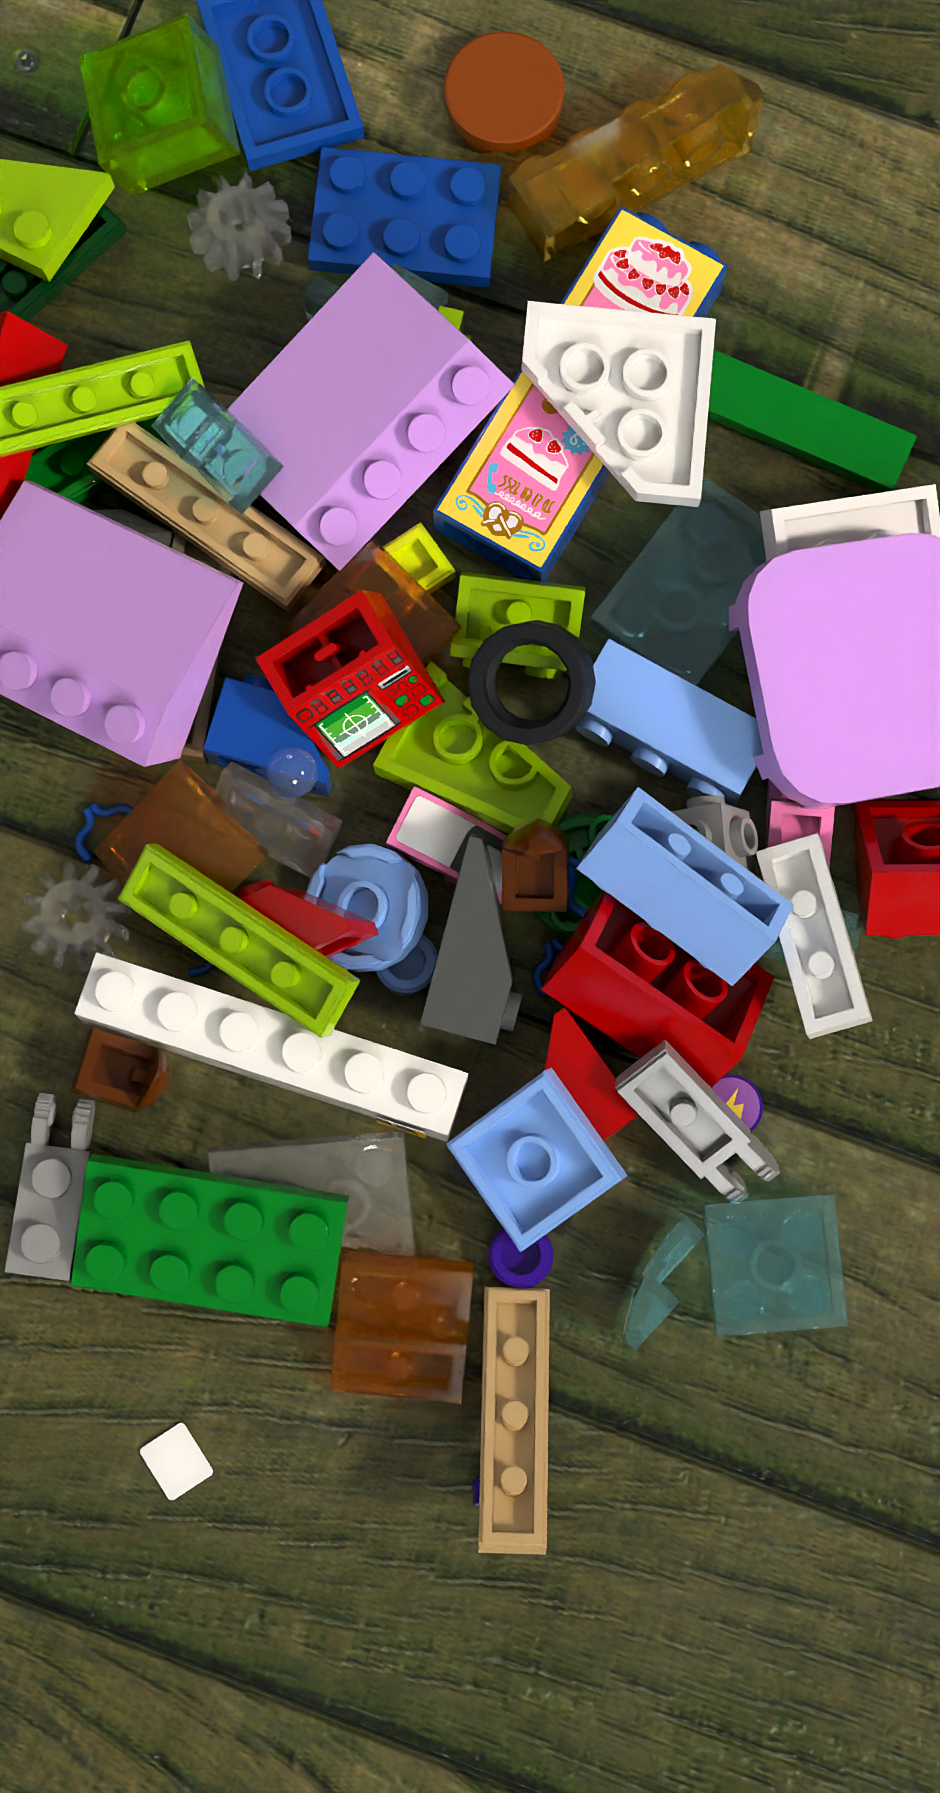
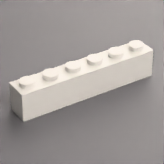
M97 952L74 1013L87 1025L375 1119L379 1117L426 1133L427 1136L446 1142L449 1141L468 1083V1073L334 1029L330 1036L320 1038L285 1013Z

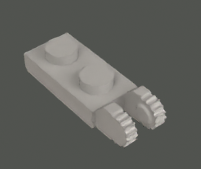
M663 1040L615 1078V1088L628 1104L700 1179L705 1176L730 1203L738 1205L749 1197L744 1180L726 1161L735 1153L765 1181L769 1182L780 1174L779 1165L768 1149L763 1146V1143L755 1135L751 1134L750 1128L666 1040Z
M39 1093L35 1103L31 1126V1143H26L5 1272L71 1282L88 1158L91 1154H94L89 1151L95 1115V1100L80 1098L77 1102L72 1116L71 1149L49 1146L52 1127L57 1113L56 1097L54 1094Z

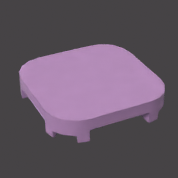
M907 533L798 549L775 557L755 567L751 575L743 582L735 604L729 606V631H740L763 754L753 758L762 780L769 778L785 797L800 803V809H826L917 791L939 789L940 538L932 534Z

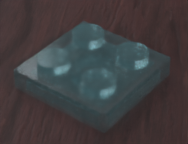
M834 1194L702 1206L715 1337L848 1326Z

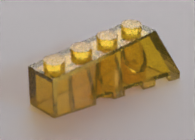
M721 64L702 74L700 71L689 72L679 78L671 86L670 90L651 101L646 98L639 99L622 110L616 120L599 129L594 126L584 128L574 134L567 141L565 147L546 157L539 154L523 161L516 167L513 175L509 176L508 205L542 261L545 262L607 229L620 206L636 213L750 152L764 93L757 83Z

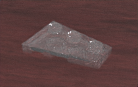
M405 1131L211 1146L208 1152L210 1173L349 1195L342 1246L356 1250L360 1246L393 1254V1259L416 1263L417 1250Z

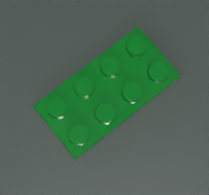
M91 1154L86 1165L71 1286L328 1328L332 1315L349 1195Z

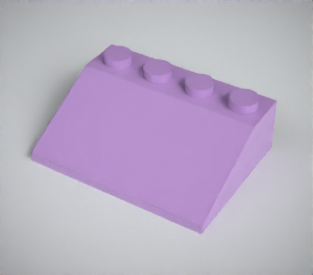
M373 252L223 414L275 465V471L257 492L327 560L341 571L515 384L464 334ZM205 438L204 440L227 462L226 447Z
M24 481L0 520V694L143 767L180 759L244 582L37 483Z

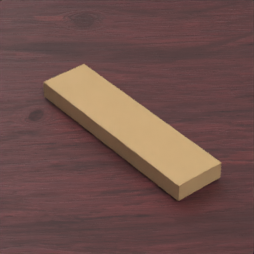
M136 423L114 428L87 463L90 472L287 612L292 609L326 564L323 555L248 502L241 504L224 485Z
M484 1288L478 1553L546 1555L550 1289Z

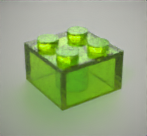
M188 13L79 56L98 164L131 195L240 154L219 47Z

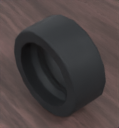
M540 620L504 626L486 638L471 660L467 681L471 706L483 725L503 740L523 745L554 740L577 726L592 704L596 684L592 658L580 639L558 624ZM528 644L547 647L558 655L566 667L569 681L566 699L558 711L547 718L533 721L519 718L508 711L500 701L495 685L497 668L505 655L518 646Z

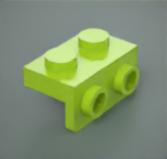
M462 571L450 656L463 658L462 665L470 668L472 658L486 638L504 626L534 620L558 624L579 638L586 587ZM534 644L516 647L507 653L501 663L524 665L525 674L539 678L557 679L562 677V670L567 671L558 655L547 647Z

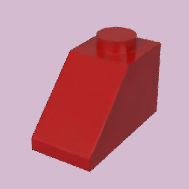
M270 880L250 884L236 893L239 899L327 958L378 935L374 922L300 889L275 886Z
M564 1007L555 1013L551 1025L544 1071L549 1068L554 1070L605 1142L635 1121L639 1114L617 1092L615 1076L567 1009Z

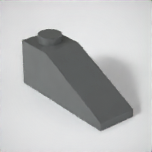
M473 833L468 839L420 1025L496 1045L501 1029L513 1032L522 994L511 992L515 974L486 837Z

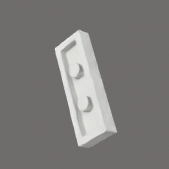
M818 833L757 851L756 856L764 883L794 905L779 934L806 1035L812 1039L873 1021L826 855Z

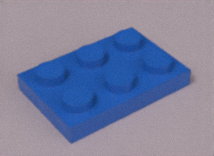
M196 0L198 13L249 172L319 152L321 147L332 148L364 138L363 123L322 0Z
M321 147L308 254L309 270L354 274L374 252L405 280L489 288L502 164Z

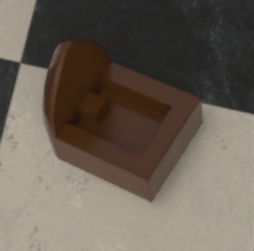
M535 818L526 821L511 830L502 842V911L567 912L569 909V838L560 828L543 819Z
M93 1027L88 1031L70 1092L131 1112L142 1111L154 1104L169 1088L171 1075L168 1059L160 1048Z

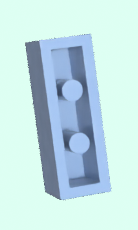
M608 639L593 665L596 684L592 704L575 727L576 730L585 738L601 746H608L610 742H613L632 752L631 760L637 766L653 775L663 777L668 772L688 783L686 790L693 797L722 796L725 799V804L735 806L757 767L753 757L763 754L757 719Z
M639 787L598 833L576 868L591 879L601 890L611 894L644 919L650 927L664 934L697 959L703 967L713 971L731 986L775 943L794 906L790 901Z

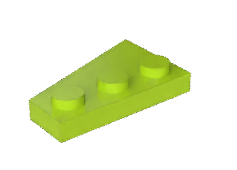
M0 159V258L50 282L114 190L115 184L110 173Z
M430 660L426 670L444 698L445 703L386 740L373 764L375 774L411 791L415 786L508 834L517 826L535 818L543 819L557 826L572 798L571 786L526 745L503 740L487 729L472 708L470 696L466 697L447 679L446 673Z

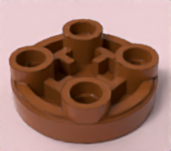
M500 31L474 38L461 47L448 65L444 78V105L451 124L464 138L467 147L473 152L487 154L492 151L502 153L520 151L537 144L541 140L550 138L556 131L563 108L564 78L556 58L543 44L521 33Z

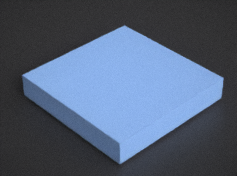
M552 1068L543 1071L446 1143L452 1155L520 1252L628 1176Z

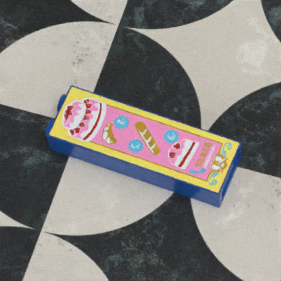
M620 206L561 304L705 318L722 290L728 265L720 261L718 254L707 245L696 241L687 243L667 232L665 225L654 216L644 212L635 214ZM520 369L513 380L515 386L500 401L433 510V527L435 532L518 579L545 582L611 472Z

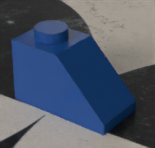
M245 675L243 682L225 678L203 748L208 762L329 797L332 781L327 766L313 741L287 714L269 681L252 675Z

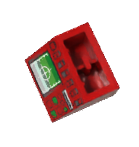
M366 590L358 591L255 658L287 714L337 768L344 767L445 703L444 698L381 593Z

